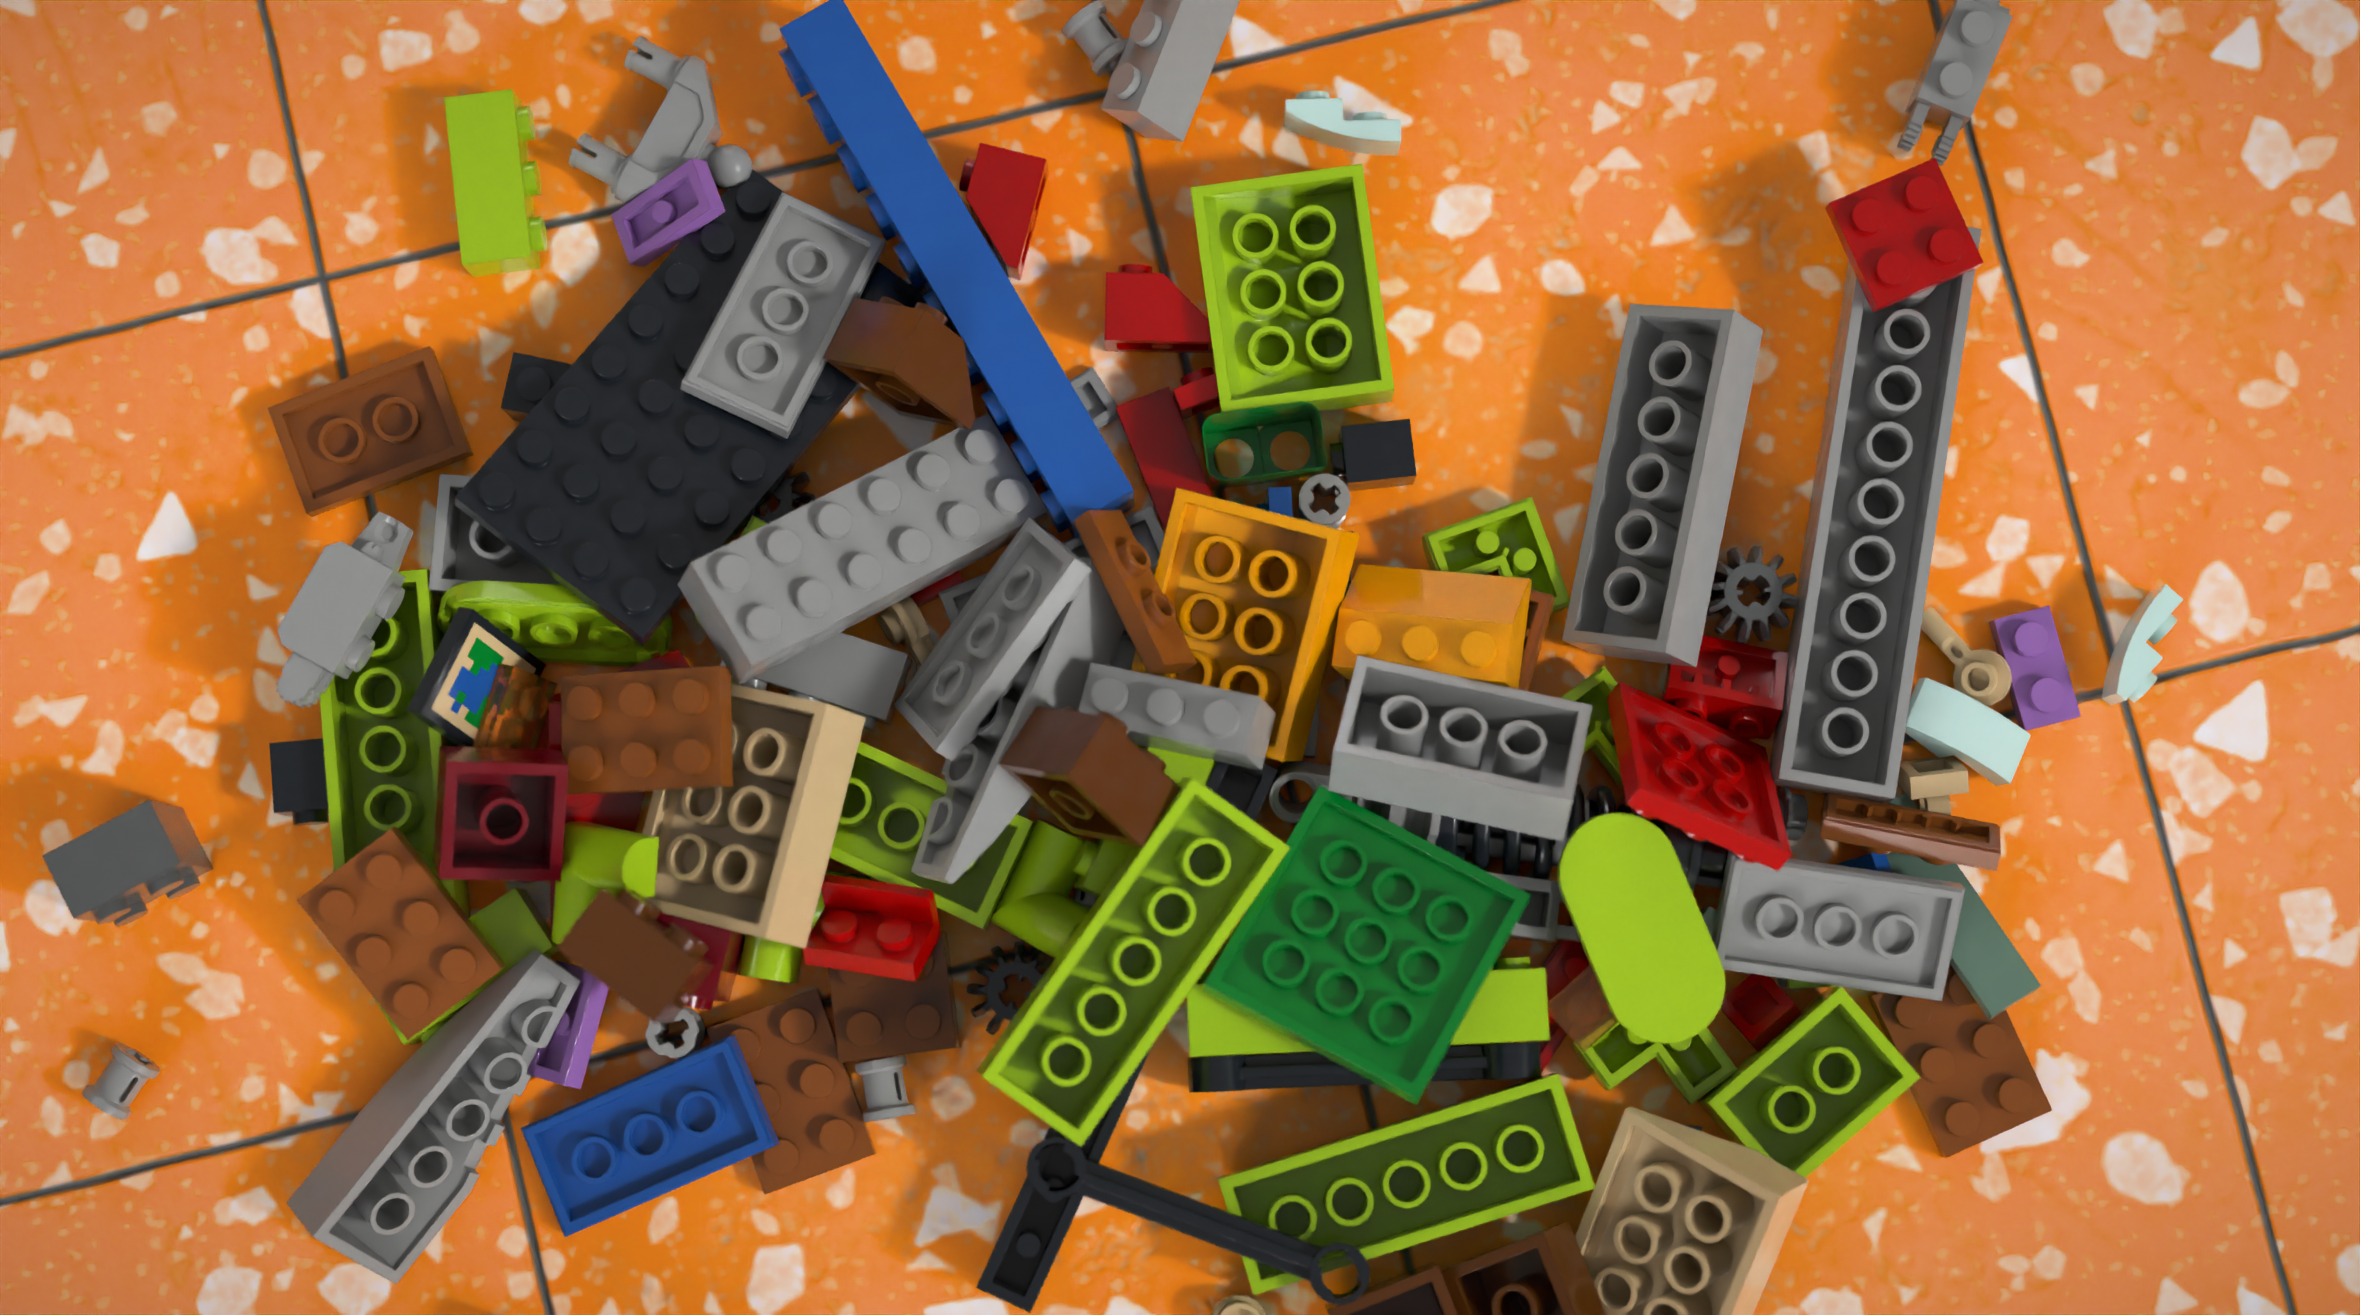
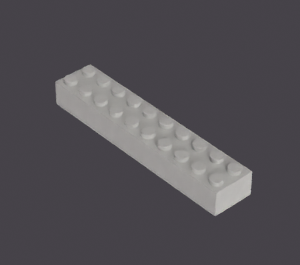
M1968 227L1975 245L1979 249L1982 229ZM1848 259L1796 597L1799 598V604L1794 608L1787 650L1789 657L1783 711L1775 727L1770 759V768L1776 786L1822 794L1829 792L1882 803L1895 799L1975 269L1873 313Z

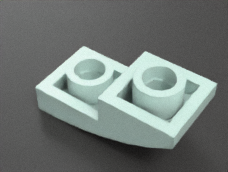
M1304 91L1296 94V99H1285L1284 126L1306 138L1333 148L1372 155H1398L1401 145V119H1387L1386 113L1368 111L1355 114L1353 120H1343V98H1330V94L1325 91Z
M2167 584L2148 593L2127 622L2116 643L2108 664L2102 692V699L2109 706L2126 701L2127 698L2135 703L2153 686L2158 678L2151 671L2163 657L2146 641L2149 640L2155 645L2172 629L2178 619L2171 613L2184 600Z
M1926 677L1918 679L1910 698L1906 734L1939 758L1955 755L1995 786L2012 782L2031 734L1981 702Z

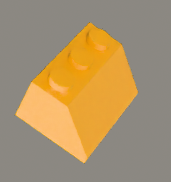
M1359 564L1339 608L1332 667L1343 677L1351 680L1357 656L1359 655L1518 689L1532 581L1529 578Z

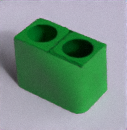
M1297 402L1215 413L1210 415L1203 423L1202 435L1212 490L1309 478L1321 474L1327 466L1321 416L1318 409L1311 403ZM1286 431H1294L1303 435L1310 446V456L1307 463L1294 471L1279 468L1274 464L1270 456L1272 441L1277 435ZM1225 440H1242L1250 446L1253 452V466L1246 475L1240 478H1227L1221 475L1214 465V452L1217 446Z

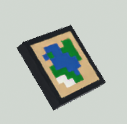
M459 607L407 711L458 747L505 748L546 664L474 609Z

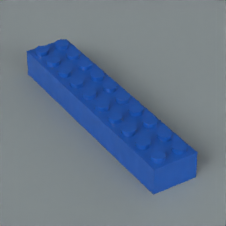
M829 0L779 28L786 47L778 51L786 66L784 67L786 73L801 98L809 93L812 94L813 97L808 99L807 103L814 114L813 118L829 145L837 141L840 142L841 146L835 150L842 161L841 165L857 193L868 189L870 195L864 199L884 239L889 241L894 237L897 238L899 244L893 248L899 258L898 262L915 290L923 285L926 287L929 293L922 296L925 303L943 313L948 319L945 326L964 340L970 384L973 387L982 382L987 391L981 395L987 413L1001 435L1011 431L1016 442L1010 445L1014 452L1013 455L1030 483L1032 484L1040 480L1046 490L1040 494V497L1048 511L1047 515L1057 532L1061 533L1069 529L1073 538L1078 537L1079 533L1075 527L1074 520L1087 510H1121L1124 514L1135 507L1133 487L843 0Z

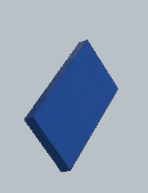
M735 1035L728 1036L521 1128L564 1237L573 1235L780 1144Z

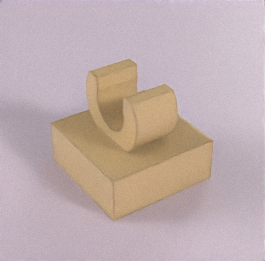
M1954 755L1942 758L1929 757L1904 760L1900 763L1897 784L1911 800L1917 799L1918 809L1951 815L1949 795L1969 793L1968 770Z

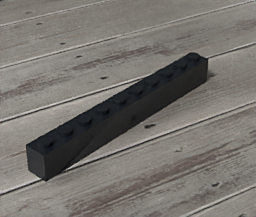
M1217 761L1206 787L1255 822L1278 769L1265 763L1261 771ZM1152 1046L1081 1146L1087 1159L1097 1163L1100 1162ZM1050 1125L1044 1139L1052 1136H1066ZM1064 1145L1048 1146L1039 1154L1038 1158H1035L1040 1161V1176L1052 1188L1066 1187L1077 1177L1074 1174V1161L1066 1151H1063ZM1027 1175L976 1288L1031 1313L1084 1196L1077 1193L1061 1198L1045 1196L1032 1186Z

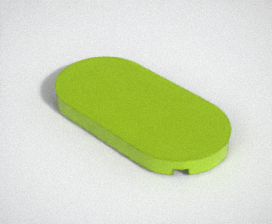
M470 581L451 587L441 598L437 617L439 629L445 635L459 607L474 609L542 662L630 667L652 659L653 654L657 652L662 656L669 650L673 630V621L671 616L668 615L646 643L642 645L562 585L504 581Z
M1615 812L1601 814L1586 820L1572 832L1566 841L1561 858H1559L1557 881L1561 896L1606 1003L1615 1019L1630 1032L1642 1039L1656 1043H1676L1687 1040L1703 1031L1717 1015L1725 993V974L1720 957L1675 850L1667 836L1656 825L1642 817Z

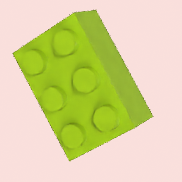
M1842 986L1827 988L1801 1011L1802 1014L1758 1052L1755 1051L1736 1067L1738 1071L1698 1100V1103L1733 1143L1756 1150L1805 1178L1921 1078Z

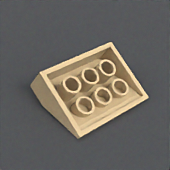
M731 684L733 787L653 791L642 834L659 837L655 895L654 897L645 898L662 910L661 913L806 949L866 717L823 702Z
M1631 1106L1626 1108L1575 1235L1606 1315H1753L1809 1180L1756 1150Z

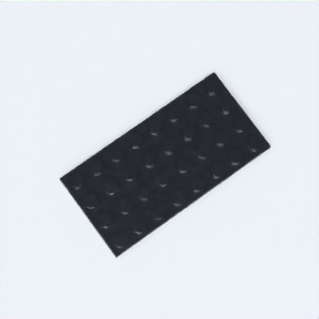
M753 169L746 182L738 186L729 187L720 197L725 212L698 231L689 233L684 237L454 497L456 507L642 645L646 643L683 599L684 595L678 583L689 564L732 541L861 388L859 384L827 361L788 439L681 390V382L783 192ZM880 262L875 267L860 299L879 302L881 297H888L906 307L912 308L918 302L926 304L922 297L924 294L917 289L915 290L912 285Z

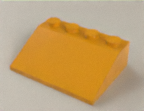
M1176 488L1154 577L1162 593L1173 603L1176 610V621L1197 663L1183 673L1158 674L1155 676L1259 696L1276 713L1265 757L1279 761H1302L1337 627L1339 608L1344 599L1360 534ZM1135 651L1131 671L1148 674L1137 651Z

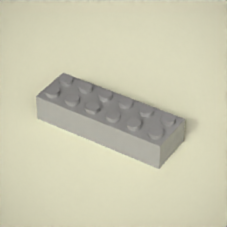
M1630 304L1562 637L1563 641L1591 654L1697 667L1763 334L1762 328L1734 309Z
M987 413L975 419L970 430L957 428L691 562L679 581L678 586L726 667L731 668V675L738 686L1010 544L1028 517L1038 523L1048 511Z

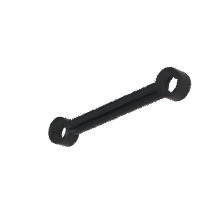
M1540 1042L1449 1046L1430 1082L1542 1077ZM1318 1052L1187 1057L1189 1093L1376 1084Z
M1052 1136L1039 1142L1029 1154L1026 1168L1029 1181L1039 1193L1045 1196L1061 1198L1077 1193L1310 1281L1316 1294L1331 1304L1343 1305L1357 1300L1368 1286L1370 1270L1367 1260L1351 1244L1336 1241L1320 1247L1089 1160L1086 1158L1083 1149L1067 1137ZM1051 1145H1064L1063 1151H1066L1072 1157L1075 1164L1074 1174L1077 1177L1070 1185L1063 1188H1052L1050 1184L1042 1179L1039 1173L1040 1161L1035 1159L1038 1158L1045 1148ZM1334 1250L1347 1251L1346 1257L1354 1262L1358 1272L1356 1286L1344 1294H1333V1291L1325 1286L1321 1275L1322 1267L1317 1265L1326 1253Z

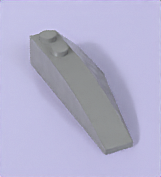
M1079 557L1092 569L1084 579L1081 591L1074 600L1065 605L1052 623L1043 644L1035 651H1032L1014 676V681L1009 691L992 706L980 723L975 738L961 749L953 762L947 758L945 759L941 773L945 775L948 786L945 796L938 798L931 805L911 870L914 874L923 878L953 884L996 840L1032 796L998 763L1036 706L1060 710L1065 706H1069L1078 710L1091 663L1110 666V660L1126 628L1091 558Z
M535 949L486 987L429 1038L364 1106L286 1202L311 1236L392 1283L397 1284L472 1191L479 1177V1173L475 1169L488 1145L495 1147L505 1127L501 1123V1119L514 1094L522 1095L532 1076L527 1070L537 1049L547 1047L580 980L567 969Z

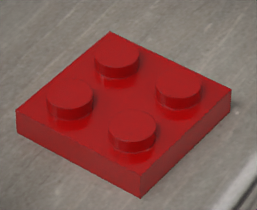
M1936 158L1834 200L1825 207L1873 313L1977 269L1984 263Z

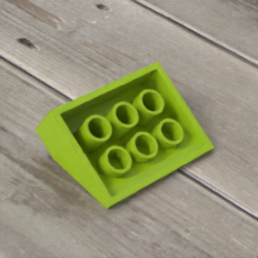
M1355 164L1190 187L1221 413L1297 402L1311 403L1318 411L1392 402L1395 389L1363 165Z

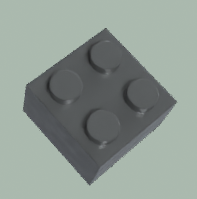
M148 800L42 855L73 919L95 921L98 925L114 922L116 927L129 924L147 914L149 911L145 904L164 894L170 900L191 892L201 885L198 877L213 869L184 809L153 800Z

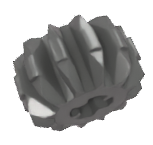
M1755 545L1750 549L1747 562L1737 547L1731 548L1726 553L1728 565L1717 561L1714 576L1717 581H1713L1711 596L1716 597V600L1709 602L1707 616L1720 612L1723 616L1714 628V631L1719 635L1727 631L1732 624L1736 625L1735 641L1738 643L1748 641L1751 628L1760 642L1768 641L1772 637L1770 624L1781 630L1790 624L1788 616L1780 608L1794 609L1799 604L1798 597L1783 592V589L1797 582L1796 575L1789 573L1780 578L1775 571L1784 561V558L1779 554L1769 560L1766 565L1762 564L1763 549L1761 546ZM1750 583L1754 584L1760 591L1754 598L1761 599V604L1754 601L1748 606L1743 605L1738 599L1743 594V591L1737 590V585L1745 588Z

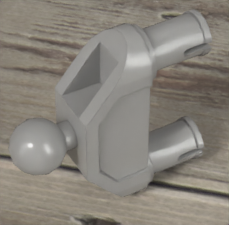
M640 35L632 44L638 49L637 53L629 49L624 67L667 88V95L634 153L625 156L593 139L591 135L584 133L576 142L582 146V152L573 147L568 161L569 166L578 168L610 185L611 193L615 195V198L626 204L691 158L706 161L714 182L720 187L728 189L729 187L745 183L752 171V160L748 152L742 147L733 144L716 147L722 132L706 62L694 55L691 57L686 55L682 59L648 41L644 36Z

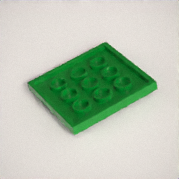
M1319 785L1286 842L1290 849L1248 907L1205 981L1204 991L1417 1106L1527 907L1531 895Z

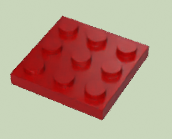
M1619 681L1608 695L1607 702L1626 804L1643 817L1649 819L1658 818L1681 828L1688 836L1695 840H1708L1731 850L1738 858L1745 862H1758L1779 871L1792 854L1766 747Z

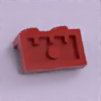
M1703 635L1697 667L1668 664L1665 688L1660 700L1743 738L1769 739L1783 711L1789 653Z
M826 874L821 887L825 908L809 934L806 949L802 948L805 963L916 982L941 935L933 891L925 888Z

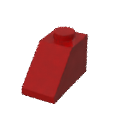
M980 143L976 159L967 157L959 183V191L967 192L966 200L969 211L1009 278L1021 281L1049 174L1047 159Z
M1143 264L1120 265L1118 272H1106L1104 339L1106 352L1213 353L1208 318L1164 273H1152V267Z

